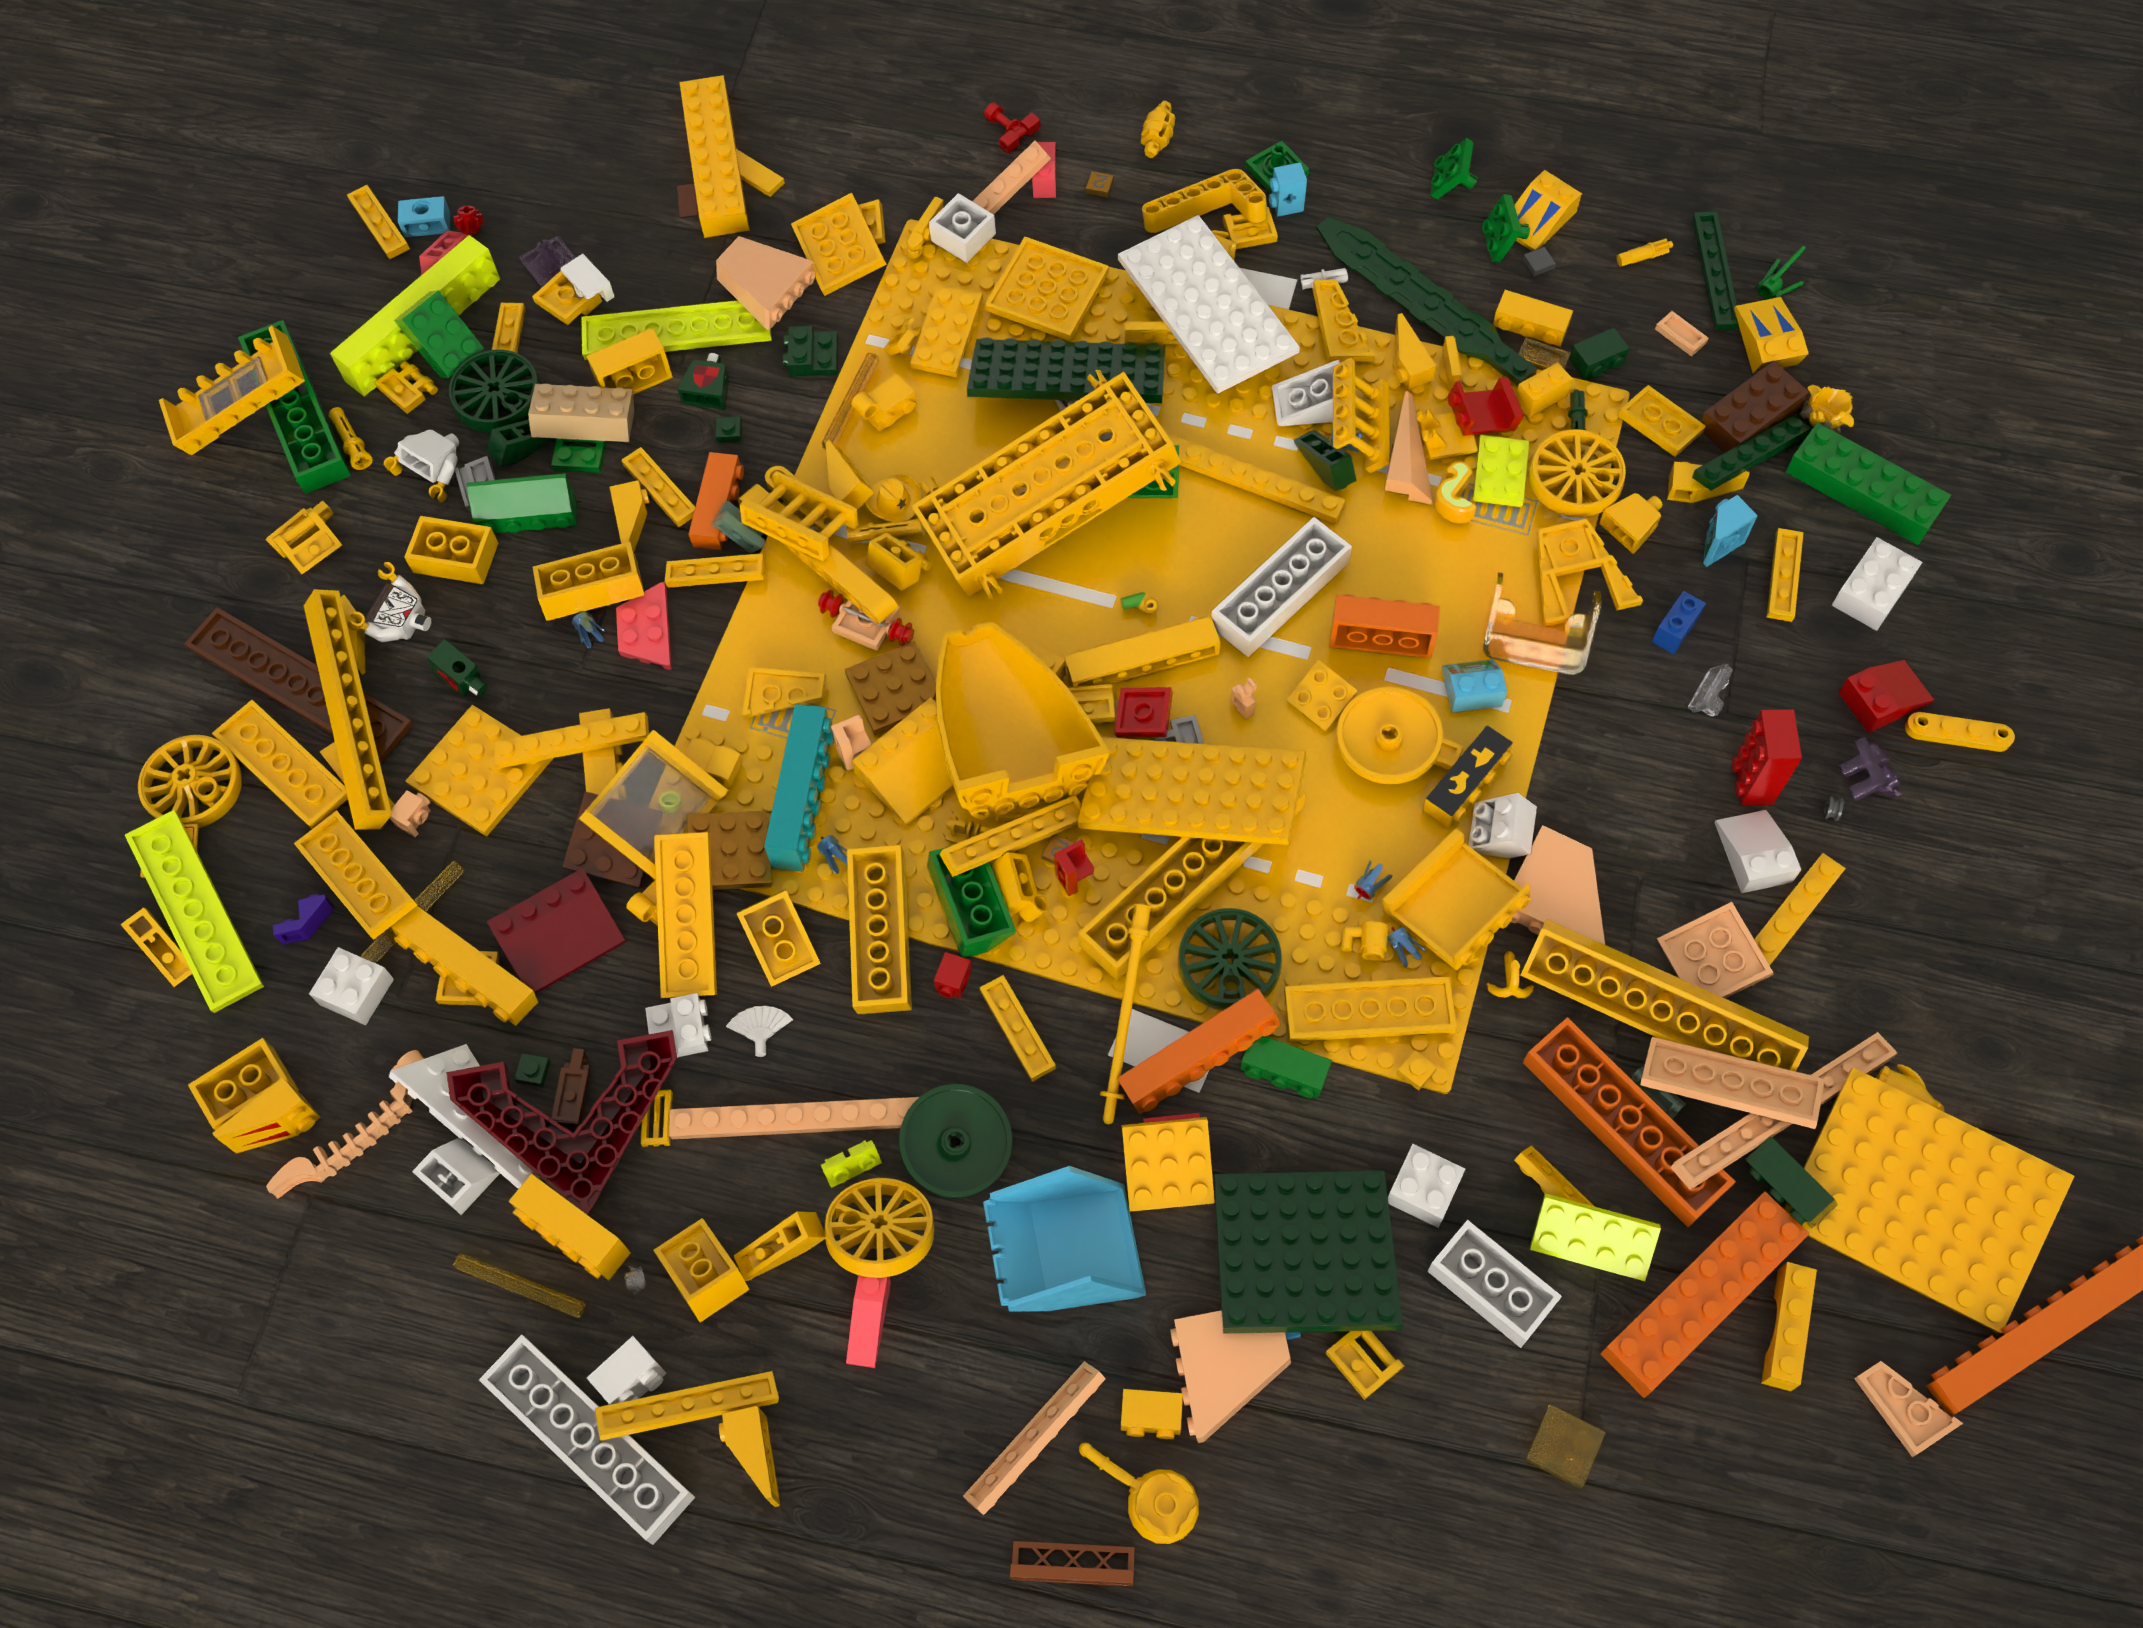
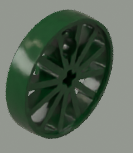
M489 350L470 357L456 369L450 380L449 397L456 416L464 425L479 432L491 433L492 429L529 419L528 413L535 384H541V381L533 365L522 355L509 350ZM505 363L498 374L497 364ZM490 365L491 378H489L482 371L481 368ZM515 366L520 367L519 369L511 373ZM475 372L482 381L470 378L469 376ZM527 376H532V379L520 381ZM462 386L470 387V389L460 390ZM532 390L531 395L519 393L522 391ZM469 400L461 406L458 405L460 401ZM479 407L474 416L468 415L470 412ZM493 409V419H484L489 410ZM500 409H505L507 416L501 418Z
M1224 908L1202 915L1190 925L1180 943L1178 970L1184 986L1199 1002L1217 1010L1223 1011L1246 997L1242 977L1246 978L1267 998L1275 988L1281 974L1282 953L1276 934L1263 919L1245 910ZM1222 920L1236 921L1231 944L1228 942ZM1244 922L1255 927L1237 945L1242 923ZM1214 923L1221 944L1206 932L1203 927ZM1261 934L1269 941L1268 944L1247 949ZM1194 935H1197L1211 949L1188 943ZM1267 953H1274L1275 964L1252 958ZM1185 954L1204 957L1207 960L1186 965ZM1227 959H1232L1233 964H1228ZM1207 969L1212 970L1198 984L1190 976L1192 973ZM1249 969L1269 972L1272 975L1268 982L1264 983ZM1221 976L1218 984V996L1204 991L1210 983ZM1234 982L1238 987L1234 991H1229L1225 989L1224 984Z

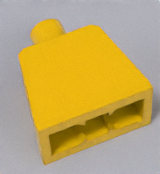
M1634 493L1607 507L1603 511L1599 524L1634 554L1657 528L1661 518L1658 510L1663 507V504L1656 496H1652L1646 501L1639 494Z

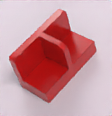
M1081 839L1054 854L1055 875L1067 895L1071 896L1078 892V881L1094 873V866L1085 854V843Z

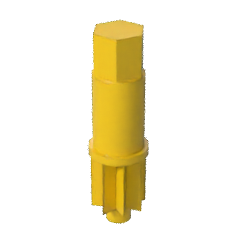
M1667 239L1653 243L1649 242L1647 245L1618 254L1617 263L1622 267L1646 259H1653L1669 253V248L1673 247L1672 241L1667 242Z

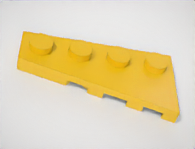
M1314 280L1312 289L1327 361L1339 360L1343 362L1351 357L1355 362H1374L1376 354L1373 349L1369 348L1365 333L1360 331L1355 314L1350 312L1348 308L1349 302L1338 281Z

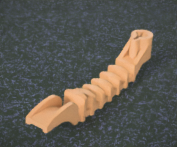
M412 1050L403 1055L397 1065L391 1070L424 1058L418 1050ZM397 1082L394 1088L390 1090L391 1096L395 1101L391 1104L387 1101L380 1102L379 1106L384 1113L379 1117L376 1112L371 1111L368 1114V1118L372 1122L370 1126L366 1127L364 1123L355 1125L359 1135L354 1138L351 1133L344 1134L343 1139L347 1144L343 1148L336 1141L328 1143L329 1148L333 1152L331 1157L328 1158L322 1147H315L313 1151L320 1162L318 1166L312 1164L305 1157H297L289 1161L267 1184L266 1187L269 1193L274 1194L278 1199L300 1183L306 1181L323 1182L327 1177L335 1176L337 1171L343 1166H349L352 1159L363 1155V1151L370 1145L374 1146L379 1137L388 1134V1129L394 1124H399L401 1118L406 1113L410 1114L413 1111L410 1108L413 1098L407 1093L408 1089L400 1082Z

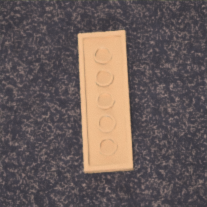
M1652 1037L1640 1085L1815 1129L1818 1122L1825 1079Z

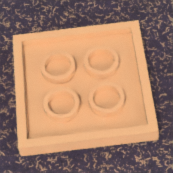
M1732 902L1657 938L1660 947L1678 978L1723 998H1727L1773 975L1772 969Z

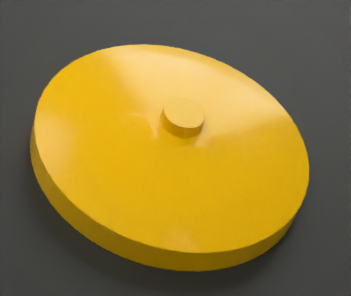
M1379 687L1359 694L1344 708L1337 726V745L1345 763L1363 778L1382 784L1405 783L1423 775L1437 760L1443 740L1442 724L1431 704L1420 695L1397 687Z

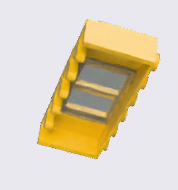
M270 326L268 329L273 340L272 343L269 344L261 338H256L253 340V344L258 352L249 356L241 350L236 351L234 356L240 364L232 369L223 363L216 364V372L220 375L216 380L212 381L201 375L196 378V381L202 389L196 393L186 388L178 389L179 398L183 400L175 406L163 398L160 399L159 403L173 445L193 455L249 415L305 382L288 336L274 326Z

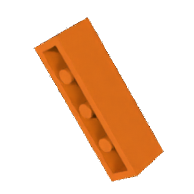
M709 452L689 530V537L694 548L722 551L724 541L728 540V536L714 527L712 522L724 502L729 501L733 504L734 500L738 499V483L744 476V466L740 464L738 455Z

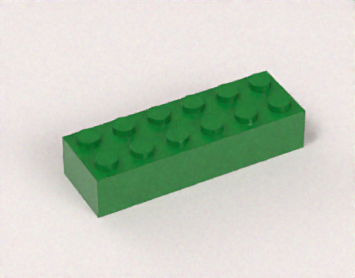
M1818 422L1793 455L1785 472L1916 545L1920 544L1951 497V494Z

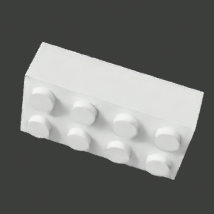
M1469 1220L1463 1224L1428 1269L1432 1276L1520 1348H1522L1562 1297Z

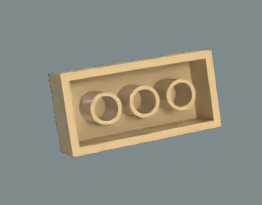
M535 384L528 413L531 437L629 442L634 418L633 389Z

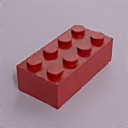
M1794 709L1761 710L1756 720H1753L1749 733H1746L1743 744L1739 746L1738 753L1732 758V771L1737 775L1735 793L1736 796H1740L1741 806L1773 805L1802 759Z

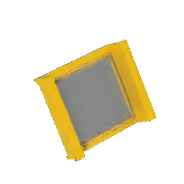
M652 730L580 816L579 820L656 880L654 835L686 834L687 814L709 813L728 790L656 731Z

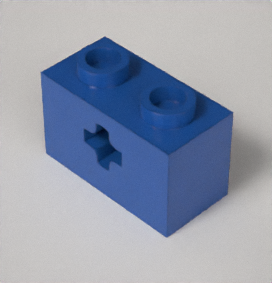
M1683 591L1659 625L1652 643L1675 654L1700 618L1706 603Z

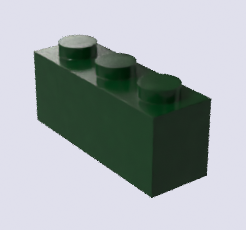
M1771 1136L1745 1159L1750 1166L1747 1169L1748 1173L1758 1183L1764 1180L1771 1187L1768 1190L1769 1194L1779 1204L1785 1201L1792 1208L1789 1214L1801 1226L1806 1222L1813 1228L1837 1206L1836 1200Z

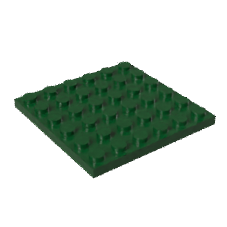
M1385 1171L1214 1174L1223 1334L1402 1330L1403 1322Z

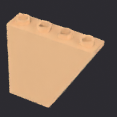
M740 236L716 260L717 280L768 330L781 320L782 315L791 309L796 299L802 296L804 290L809 285H812L815 279L813 261Z
M1542 825L1531 847V854L1526 856L1514 880L1521 887H1524L1527 883L1531 885V901L1524 910H1518L1513 915L1511 922L1522 924L1528 927L1532 933L1539 935L1546 919L1605 945L1592 848Z
M1222 1310L1174 1319L1176 1328L1170 1329L1173 1346H1179L1181 1357L1176 1358L1179 1376L1185 1375L1187 1387L1181 1388L1184 1405H1190L1192 1417L1187 1418L1190 1436L1196 1435L1198 1443L1206 1441L1291 1364L1285 1332L1223 1334Z

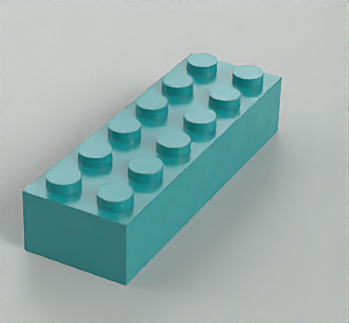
M799 704L794 706L764 845L770 864L774 869L803 872L805 863L810 861L811 847H809L810 839L815 837L816 824L814 823L815 815H819L821 800L818 799L819 793L825 789L826 778L823 774L824 769L829 768L830 765L829 745L834 744L831 730L832 718H828L826 707Z

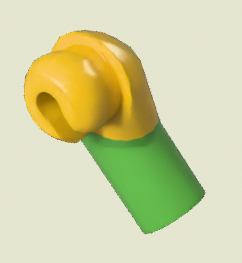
M1144 592L1121 598L1123 610L1137 607L1146 613H1153L1158 607L1156 599Z

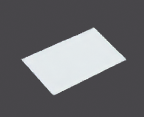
M1240 268L1266 304L1289 309L1297 279Z
M1132 1009L1123 1062L1137 1066L1189 1032ZM1116 1038L1108 1054L1110 1057H1113ZM1209 1071L1201 1079L1191 1081L1184 1087L1200 1093Z

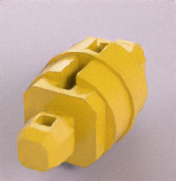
M1167 101L1161 102L1158 107L1151 111L1143 123L1141 144L1145 146V155L1149 158L1155 157L1159 151L1165 148L1173 136L1175 115L1171 113V103Z

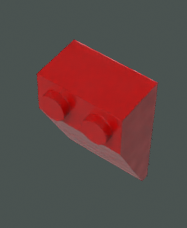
M1905 660L1865 669L1847 678L1839 691L1840 696L1868 734L1934 702L1933 697Z

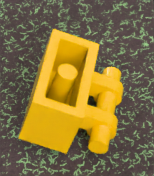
M887 532L869 541L866 566L901 591L919 581L921 567L926 571L932 567V562L927 559L925 554L921 551L916 552L910 547L908 542L899 540Z

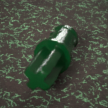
M1577 389L1570 394L1568 417L1571 418V430H1586L1585 417H1587L1588 411L1585 409V393Z

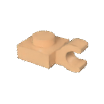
M1250 677L1244 686L1239 683L1231 689L1230 701L1245 719L1254 714L1256 702L1252 693L1257 689V685Z

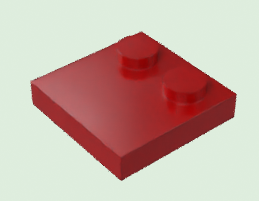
M1171 687L1121 688L1114 729L1116 738L1167 737L1173 696Z

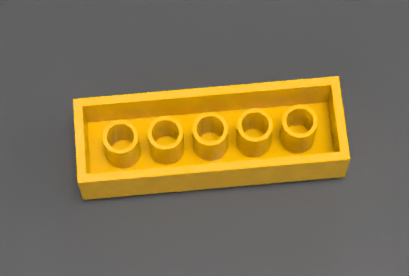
M901 845L847 849L853 1008L857 1014L912 1010L904 851Z

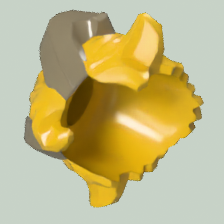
M1816 385L1807 387L1811 397L1809 401L1804 403L1805 406L1799 414L1803 419L1808 418L1813 427L1818 422L1836 433H1841V425L1848 427L1854 425V419L1850 415L1853 408L1851 403L1853 397L1850 396L1849 392H1846V390H1836L1829 386L1822 389Z

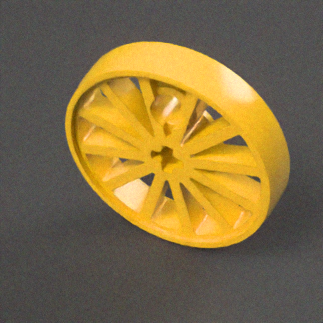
M1565 430L1549 436L1539 445L1530 464L1529 482L1536 497L1549 509L1566 516L1588 517L1603 512L1617 501L1623 489L1626 469L1621 453L1605 437L1586 430ZM1573 443V456L1564 444ZM1580 444L1590 446L1583 459H1581ZM1551 448H1555L1561 457L1555 455L1554 453L1548 450ZM1597 450L1604 454V456L1590 461ZM1543 460L1551 465H1538V461ZM1609 463L1613 464L1614 467H1615V468H1600V467L1605 466V465H1607V464H1609ZM1539 476L1556 477H1553L1547 481L1542 482ZM1614 479L1617 481V485L1612 484ZM1559 485L1564 486L1557 496L1549 491ZM1569 491L1575 493V503L1563 500ZM1582 491L1587 493L1592 503H1582Z
M204 735L183 736L162 745L148 758L139 775L138 794L144 808L155 819L163 816L161 813L175 803L172 811L175 810L178 813L183 825L198 824L199 828H202L219 820L235 804L242 787V772L233 753L219 740ZM202 748L196 761H194L192 749ZM213 750L220 752L219 755L208 762ZM183 751L184 763L179 766L172 757ZM167 761L175 770L172 773L159 771V769ZM229 761L230 767L228 769L216 771ZM153 779L167 782V784L151 787ZM230 779L227 787L220 786L217 783ZM166 795L156 804L152 803V798ZM198 798L204 805L210 807L208 810L200 814L198 808ZM189 802L190 816L181 818L186 808V805Z
M874 1178L855 1183L843 1190L832 1201L826 1214L825 1241L830 1255L847 1271L864 1277H890L913 1268L927 1255L934 1240V1218L929 1202L918 1189L896 1179ZM882 1195L893 1196L884 1211H882ZM876 1196V1211L864 1199L865 1197ZM903 1200L911 1202L897 1209ZM855 1203L862 1212L847 1206ZM918 1212L924 1215V1217L909 1218ZM910 1230H925V1232L921 1236ZM840 1235L841 1239L836 1241L834 1236ZM898 1241L905 1242L915 1247L912 1248L910 1251L906 1252ZM861 1243L854 1255L846 1252V1250ZM891 1248L897 1257L884 1260L883 1249ZM870 1249H877L876 1261L864 1259Z

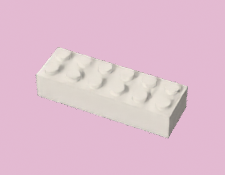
M1313 517L1212 611L1211 618L1217 633L1249 657L1349 563L1352 546Z

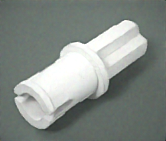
M1345 268L1330 271L1321 269V272L1300 275L1302 290L1312 288L1314 280H1337L1338 283L1347 282V270Z

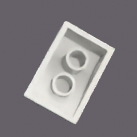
M1339 360L1272 385L1277 424L1279 426L1333 422V367L1340 363Z
M1767 810L1719 819L1714 822L1741 893L1793 883L1801 871L1792 845Z

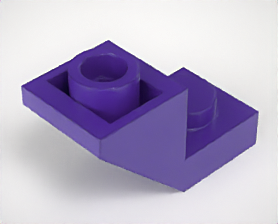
M313 894L305 899L298 900L300 919H287L280 924L273 925V935L283 945L310 939L334 910V905L325 894Z

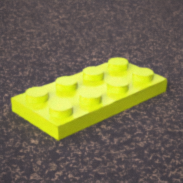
M1545 1193L1531 1240L1530 1250L1645 1281L1661 1227L1660 1224Z

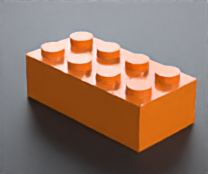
M1349 594L1343 596L1336 595L1329 647L1431 658L1438 634L1440 606L1430 603H1407L1403 600H1381L1376 597L1361 598Z

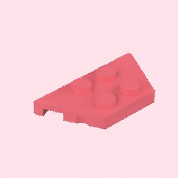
M661 582L645 591L644 596L631 599L616 608L618 651L620 656L638 659L640 662L649 665L652 662L662 665L666 670H672L667 588L665 582Z

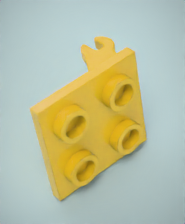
M1429 409L1426 410L1424 415L1422 410L1417 412V420L1430 460L1478 452L1474 435H1462L1460 427L1456 424L1454 412L1433 415Z

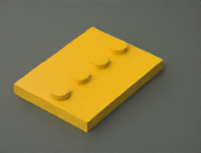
M852 193L791 223L806 258L813 261L815 278L824 296L886 265Z

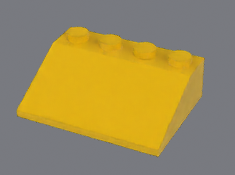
M931 697L852 760L855 775L905 826L954 787L947 768L938 728L936 702Z

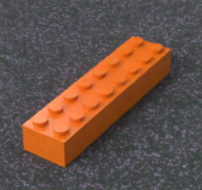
M1568 1017L1527 1053L1523 1064L1688 1228L1736 1182L1722 1169L1690 1190L1671 1169V1166L1675 1161L1696 1149L1699 1145Z
M1764 1192L1601 1352V1355L1645 1398L1810 1233L1768 1193Z

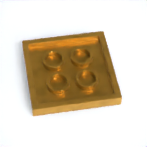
M915 641L845 669V674L874 735L892 729L930 697L936 702V682Z
M767 811L687 814V833H710L712 890L772 886L771 864L764 847L768 831Z

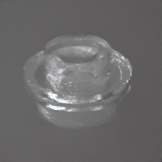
M632 1265L628 1267L629 1272L624 1273L627 1290H633L634 1295L639 1294L640 1290L646 1289L641 1266L634 1268Z

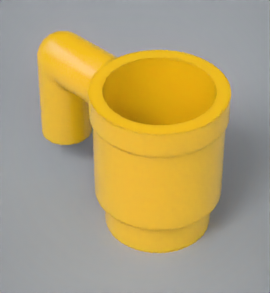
M1373 921L1365 922L1361 926H1346L1342 931L1341 950L1352 951L1353 937H1361L1362 957L1370 961L1383 960L1384 953L1387 951L1389 926L1385 923Z

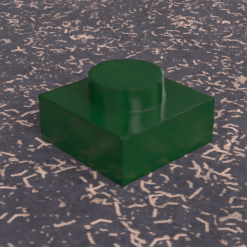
M716 417L717 443L741 442V417Z
M522 1053L514 1080L517 1083L543 1087L551 1061L547 1057Z

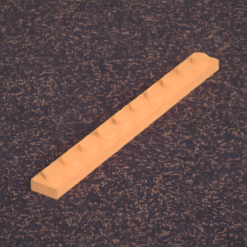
M1877 1032L1811 1074L1812 1076L1825 1079L1820 1106L1839 1094L1851 1068L1869 1075L1892 1060L1897 1055V1051ZM1750 1113L1675 1161L1671 1169L1691 1190L1764 1143L1770 1136H1775L1793 1123Z
M919 1097L670 1109L669 1137L671 1139L901 1128L908 1109Z

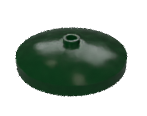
M964 1084L942 1085L921 1095L908 1109L899 1133L900 1156L908 1174L926 1191L945 1198L970 1197L989 1188L1006 1168L1012 1150L1011 1126L1002 1107L986 1092ZM957 1139L960 1145L952 1148L950 1140Z

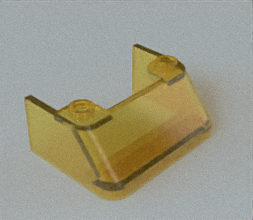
M1498 572L1483 642L1485 655L1494 660L1574 675L1582 672L1587 663L1601 608L1600 591H1595L1590 614H1572L1567 619L1563 630L1514 620V604L1508 599L1500 598L1503 573Z

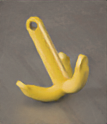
M1507 951L1504 955L1507 987L1499 988L1488 982L1486 984L1488 991L1497 997L1506 998L1513 995L1517 998H1526L1533 993L1534 986L1531 984L1524 989L1519 988L1520 964L1515 960V954Z

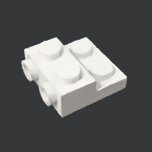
M698 993L670 998L671 1003L645 1008L649 1034L673 1030L677 1057L708 1051L707 1041H711V1032L709 1025L704 1024L703 1017L708 1015L705 999L700 1000Z

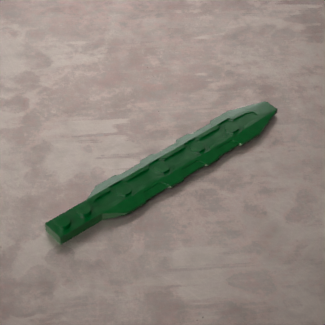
M1331 217L1326 218L1317 225L1318 232L1336 259L1352 271H1357L1374 284L1378 291L1386 297L1394 299L1407 309L1411 316L1419 322L1428 325L1440 334L1444 340L1446 336H1454L1457 351L1461 354L1484 360L1517 386L1536 375L1537 368L1504 344L1494 325L1478 313L1470 311L1454 299V295L1443 287H1438L1422 275L1418 268L1410 262L1402 260L1386 248V244L1370 232Z

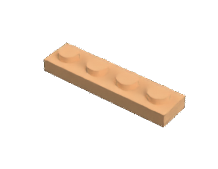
M1034 141L972 202L995 214L1051 159L1050 156Z

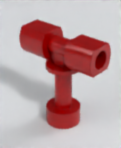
M995 102L989 104L984 112V117L991 123L998 121L1006 128V133L999 138V146L1008 154L1020 145V138L1024 135L1030 137L1041 128L1040 119L1035 114L1030 113L1021 121L1017 119L1011 121L1003 115V108Z

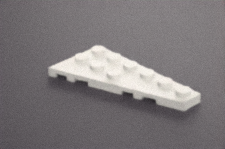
M467 1044L390 1071V1079L395 1083L400 1082L408 1089L407 1093L412 1098H418L429 1107V1112L460 1139H466L473 1145V1150L478 1155H484L495 1164L494 1168L519 1189L531 1174L543 1181L450 1100L446 1072L480 1066Z

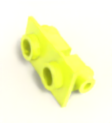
M864 1140L862 1143L849 1148L848 1151L851 1156L847 1158L841 1152L829 1159H825V1163L821 1164V1167L831 1188L882 1164L872 1140L868 1142Z

